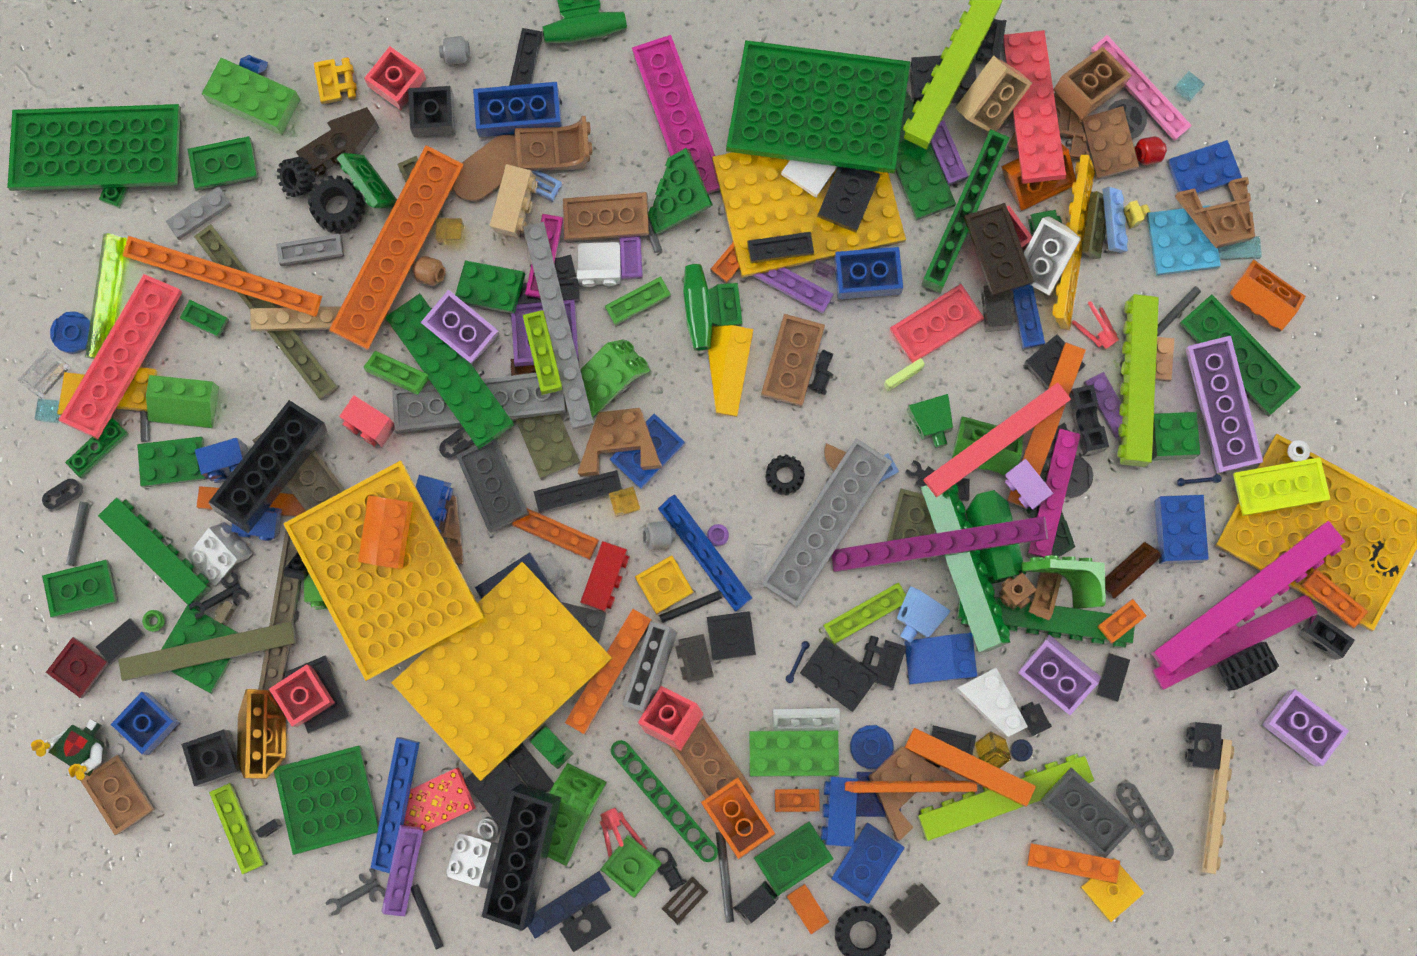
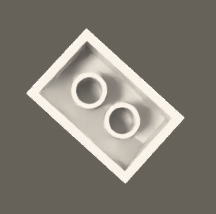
M1051 217L1042 218L1024 252L1034 283L1031 285L1048 295H1051L1081 239L1069 227Z

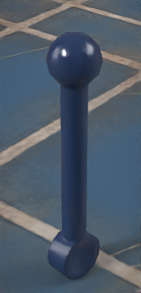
M1216 474L1208 478L1187 480L1179 478L1177 484L1184 486L1190 483L1211 481L1219 483L1222 477Z
M808 641L801 643L802 649L790 674L786 676L787 683L794 681L793 676L804 652L810 647Z

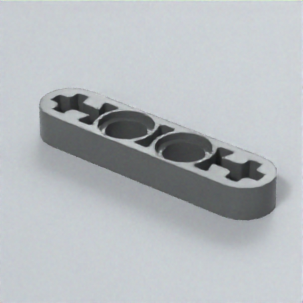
M1132 783L1120 784L1116 790L1117 798L1150 852L1159 861L1170 860L1174 854L1173 846L1137 787ZM1125 787L1126 789H1132V792L1130 793L1131 798L1133 800H1136L1138 798L1139 802L1132 803L1130 806H1128L1127 803H1130L1131 801L1129 797L1122 796V793H1124L1123 788ZM1136 806H1142L1145 810L1144 816L1140 819L1136 818L1133 814ZM1148 825H1153L1157 830L1156 836L1153 838H1149L1145 834V829ZM1161 837L1163 840L1158 842L1162 847L1168 848L1165 852L1166 856L1158 855L1160 851L1157 844L1152 846L1151 842L1157 841Z

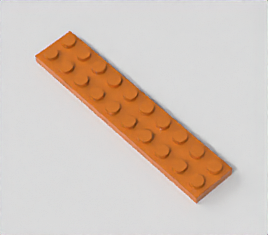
M425 145L329 332L369 350L464 167L463 163Z

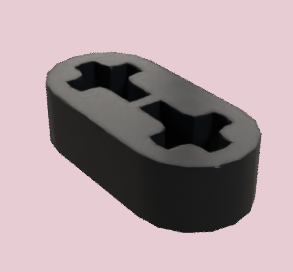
M463 427L440 444L439 451L445 459L452 460L456 458L457 454L467 450L474 444L472 439L470 441L465 439L460 443L458 442L463 439L462 434L466 432ZM457 443V445L453 447L454 452L452 454H450L449 452L444 453L446 451V445H449L451 447Z
M67 479L48 490L42 497V503L46 508L57 511L79 498L83 493V486L75 479ZM70 484L76 486L74 493L67 492L70 489ZM51 496L59 497L55 500V505L49 504Z

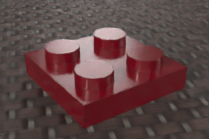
M72 637L45 673L79 698H83L109 662L77 638Z

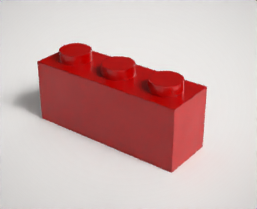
M602 541L580 601L581 605L604 613L607 612V609H612L615 597L612 596L614 589H619L623 578L619 575L622 567L626 569L630 556L627 555V549Z

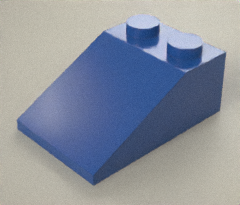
M972 633L915 639L911 643L904 641V645L907 646L905 654L909 685L973 679L977 677Z

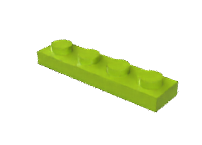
M544 311L524 314V324L541 395L561 391L563 389Z
M898 582L824 624L823 627L831 641L836 644L901 607L906 594Z
M232 783L210 791L209 794L241 873L246 874L265 865Z

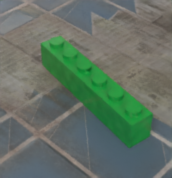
M116 497L98 517L188 606L193 602H200L212 590L208 585L210 581L202 573L197 574L193 570L195 566L187 558L184 560L177 555L180 551L171 543L167 545L162 540L165 536L156 528L152 530L148 526L149 520L141 513L137 515L133 511L135 507L127 499L121 500Z

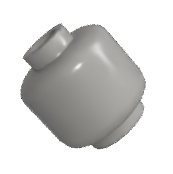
M462 36L444 38L443 45L439 46L440 58H444L445 62L449 65L465 63L467 58L470 57L469 42L465 41Z
M667 521L649 522L646 528L643 529V542L651 550L668 549L672 541L676 539L675 529L671 528Z

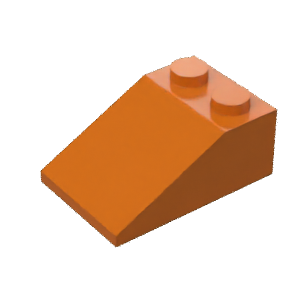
M738 777L701 802L738 860L775 836V832Z

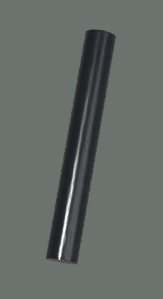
M718 590L659 615L661 622H667L722 599L721 593Z
M416 884L411 887V892L434 947L437 950L444 945L419 885Z

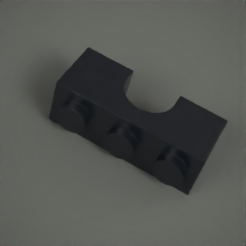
M1094 384L1074 388L1071 390L1069 397L1071 398L1070 404L1077 432L1081 434L1079 440L1083 456L1104 452L1109 448L1105 427L1101 426L1098 420L1097 407L1099 404Z

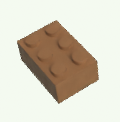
M1101 47L1062 75L1053 91L1083 119L1120 92L1132 75L1104 47Z

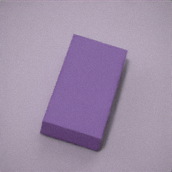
M619 237L621 279H643L641 237Z

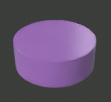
M715 524L709 528L707 538L713 546H723L728 541L729 532L725 526Z

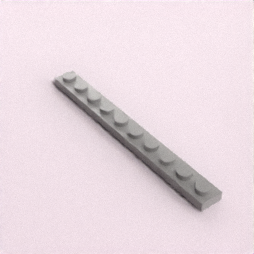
M540 222L523 226L572 429L594 425L545 224Z

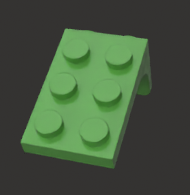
M622 339L606 343L580 369L592 419L629 383L650 372L647 361L634 351V346L627 340Z
M1056 555L1045 556V560L1043 557H1032L1030 562L1021 563V570L1024 572L1057 573L1065 577L1071 586L1073 607L1076 609L1104 607L1106 604L1105 562H1092V558H1079V561H1077L1075 557H1062L1061 560Z

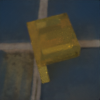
M436 218V241L438 245H447V240L462 239V229L464 228L462 218Z
M634 486L609 493L616 517L640 510Z
M991 731L975 744L979 759L999 769L1011 760L1006 739Z

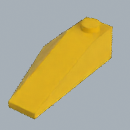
M734 325L712 326L711 348L708 349L716 413L735 417L738 415L753 338V329Z

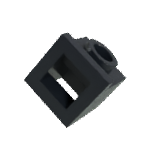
M1032 701L1021 707L1022 711L1020 713L1028 726L1025 730L1029 737L1052 727L1040 703L1034 705ZM1032 714H1036L1038 716L1037 722H1033L1031 720Z

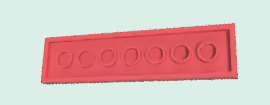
M1045 30L1005 34L1003 47L1006 63L1021 72L1032 82V85L1012 110L1022 183L1065 179L1066 172Z
M143 274L59 418L61 423L99 439L182 295L180 289Z

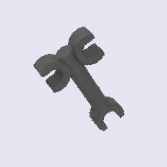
M369 869L371 872L370 879H366L363 873L359 874L360 881L365 883V885L339 899L332 898L326 901V905L331 903L337 905V909L331 913L332 916L339 914L343 906L369 893V899L373 903L377 901L374 896L376 891H380L382 896L385 897L386 890L380 887L376 879L377 872L375 869Z

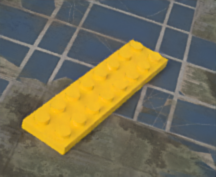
M1081 155L1080 162H1076L1075 174L1077 175V182H1073L1072 185L1074 200L1070 202L1069 215H1071V219L1066 224L1081 239L1061 274V283H1057L1056 296H1058V301L1053 306V316H1055L1056 322L1061 329L1070 330L1088 203L1095 175V168L1089 155Z

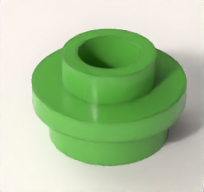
M150 610L143 616L142 623L146 630L156 632L164 626L165 617L160 611ZM156 617L158 621L155 625H152L151 620Z

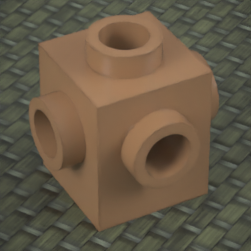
M1021 573L1015 579L1010 577L1001 584L1003 588L999 592L1000 600L1006 607H1010L1012 610L1018 606L1022 609L1031 602L1029 598L1033 596L1037 589Z

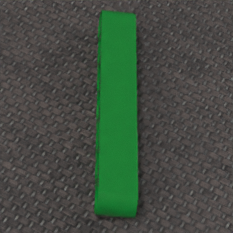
M622 740L614 742L611 746L613 758L697 856L704 862L714 861L718 855V849L711 839L632 747ZM620 744L627 747V753L623 757H618L615 754V748ZM633 761L640 762L642 766L641 771L637 774H633L629 770V766ZM647 778H653L656 781V787L651 791L644 788V781ZM661 795H668L670 797V805L666 808L658 804V799ZM678 811L685 815V821L681 825L675 824L672 819L674 813ZM692 828L697 829L700 833L699 839L694 842L687 838V832ZM708 845L713 847L715 852L714 856L709 859L704 858L701 852L702 848Z

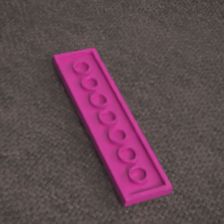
M668 35L632 47L634 58L669 155L672 156L685 148L689 149L707 193L719 191V184L712 162V157L715 154L672 36Z

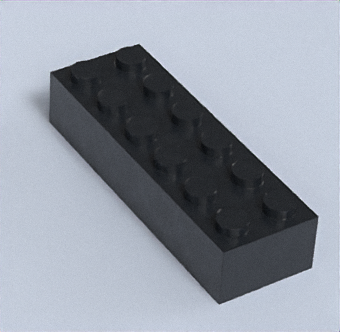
M288 400L210 499L209 504L213 511L249 534L328 432L325 423Z
M519 784L510 791L481 917L521 931L532 923L562 797Z

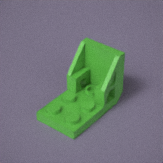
M569 763L566 764L550 791V794L562 798L548 858L565 866L568 865L581 833L607 783Z

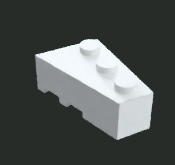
M997 668L954 689L1004 738L1028 727Z

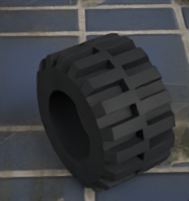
M337 175L336 179L333 176H328L326 181L324 178L320 179L321 183L319 185L315 183L313 186L315 190L309 193L311 199H308V204L310 206V213L320 227L326 228L331 233L335 230L337 234H340L341 230L349 232V227L351 226L353 228L357 227L356 222H361L363 219L361 214L365 213L363 207L365 202L360 191L354 187L350 179L345 178L343 180L342 176ZM344 196L348 198L347 205L341 212L329 213L326 211V205L333 197Z
M1259 642L1220 661L1216 667L1228 690H1237L1274 672L1279 667V664L1267 642Z
M855 906L850 910H846L839 917L838 923L835 926L834 936L837 947L844 956H885L887 954L886 951L890 949L892 939L891 926L887 918L872 907ZM857 922H869L876 930L875 942L868 948H858L850 939L851 928Z

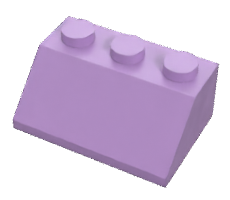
M449 290L421 321V324L470 364L499 335L495 327Z

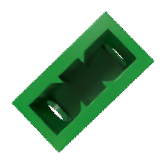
M948 394L909 405L907 412L922 440L932 437L935 448L948 445L945 433L951 432L953 429Z
M546 724L529 739L533 746L557 769L574 754Z

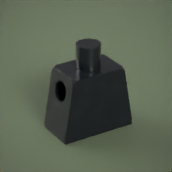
M763 881L736 904L733 909L745 924L749 925L773 906L779 897L768 883Z

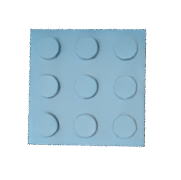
M1184 208L1147 213L1146 217L1156 276L1216 269L1221 266L1218 248L1214 247Z

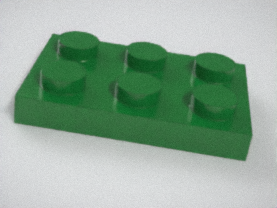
M250 136L187 149L196 191L258 178Z
M342 153L337 158L343 172L350 176L354 187L361 191L365 197V202L370 207L386 209L394 207L397 201L396 197L365 155Z
M465 260L455 296L466 305L515 314L526 274L519 270Z
M200 436L137 444L140 486L151 487L207 480L206 477L201 475L195 449L204 447V438Z
M108 560L42 575L51 618L117 602Z
M808 821L755 856L754 859L777 896H779L832 861L833 857L810 821Z

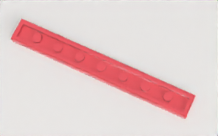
M1056 383L931 473L923 481L937 498L1064 406L1071 398L1060 384Z

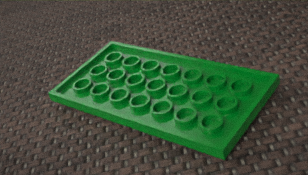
M179 104L12 110L7 188L10 191L177 185L181 107Z

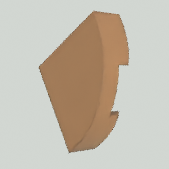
M826 443L824 449L825 460L828 466L835 471L846 452Z

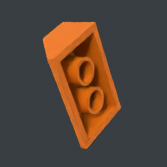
M1062 143L1066 172L1065 179L1022 183L1019 158L1001 166L1006 185L1021 211L1071 188L1073 182H1077L1069 149Z
M1254 259L1230 291V294L1233 295L1236 301L1244 303L1250 307L1254 314L1261 315L1268 320L1271 326L1281 330L1296 315L1306 297Z
M368 495L358 562L397 569L403 568L413 502Z

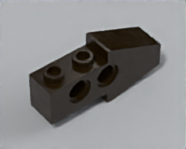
M367 107L330 120L327 124L331 130L296 151L298 157H304V160L307 159L309 161L307 165H312L310 170L315 173V175H312V178L324 175L327 169L334 165H340L337 158L342 153L361 154L379 129L375 118ZM339 142H346L343 147H336ZM321 153H328L326 158L319 159Z

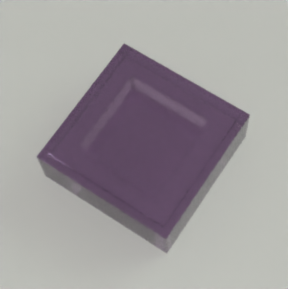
M816 259L812 272L832 280L836 268Z

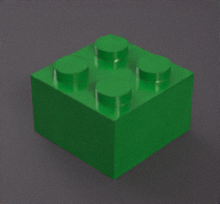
M1197 412L1154 414L1152 461L1195 459L1200 455Z

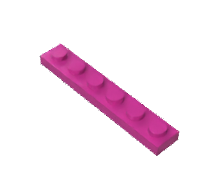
M1063 429L1058 430L1045 481L1054 494L1039 505L1037 517L1044 516L1046 518L1048 539L1030 542L1027 554L1043 558L1051 555L1081 434Z

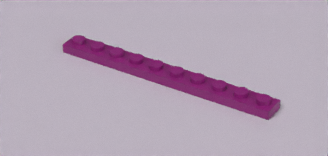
M1042 516L835 549L832 554L833 571L841 572L1047 540L1046 518Z

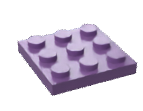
M574 299L563 300L579 361ZM542 302L517 305L515 314L511 313L515 366L534 365L523 315L543 310Z

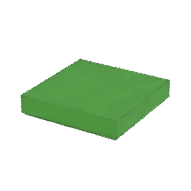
M627 835L623 840L624 846H618L600 870L635 898L662 863L632 837Z

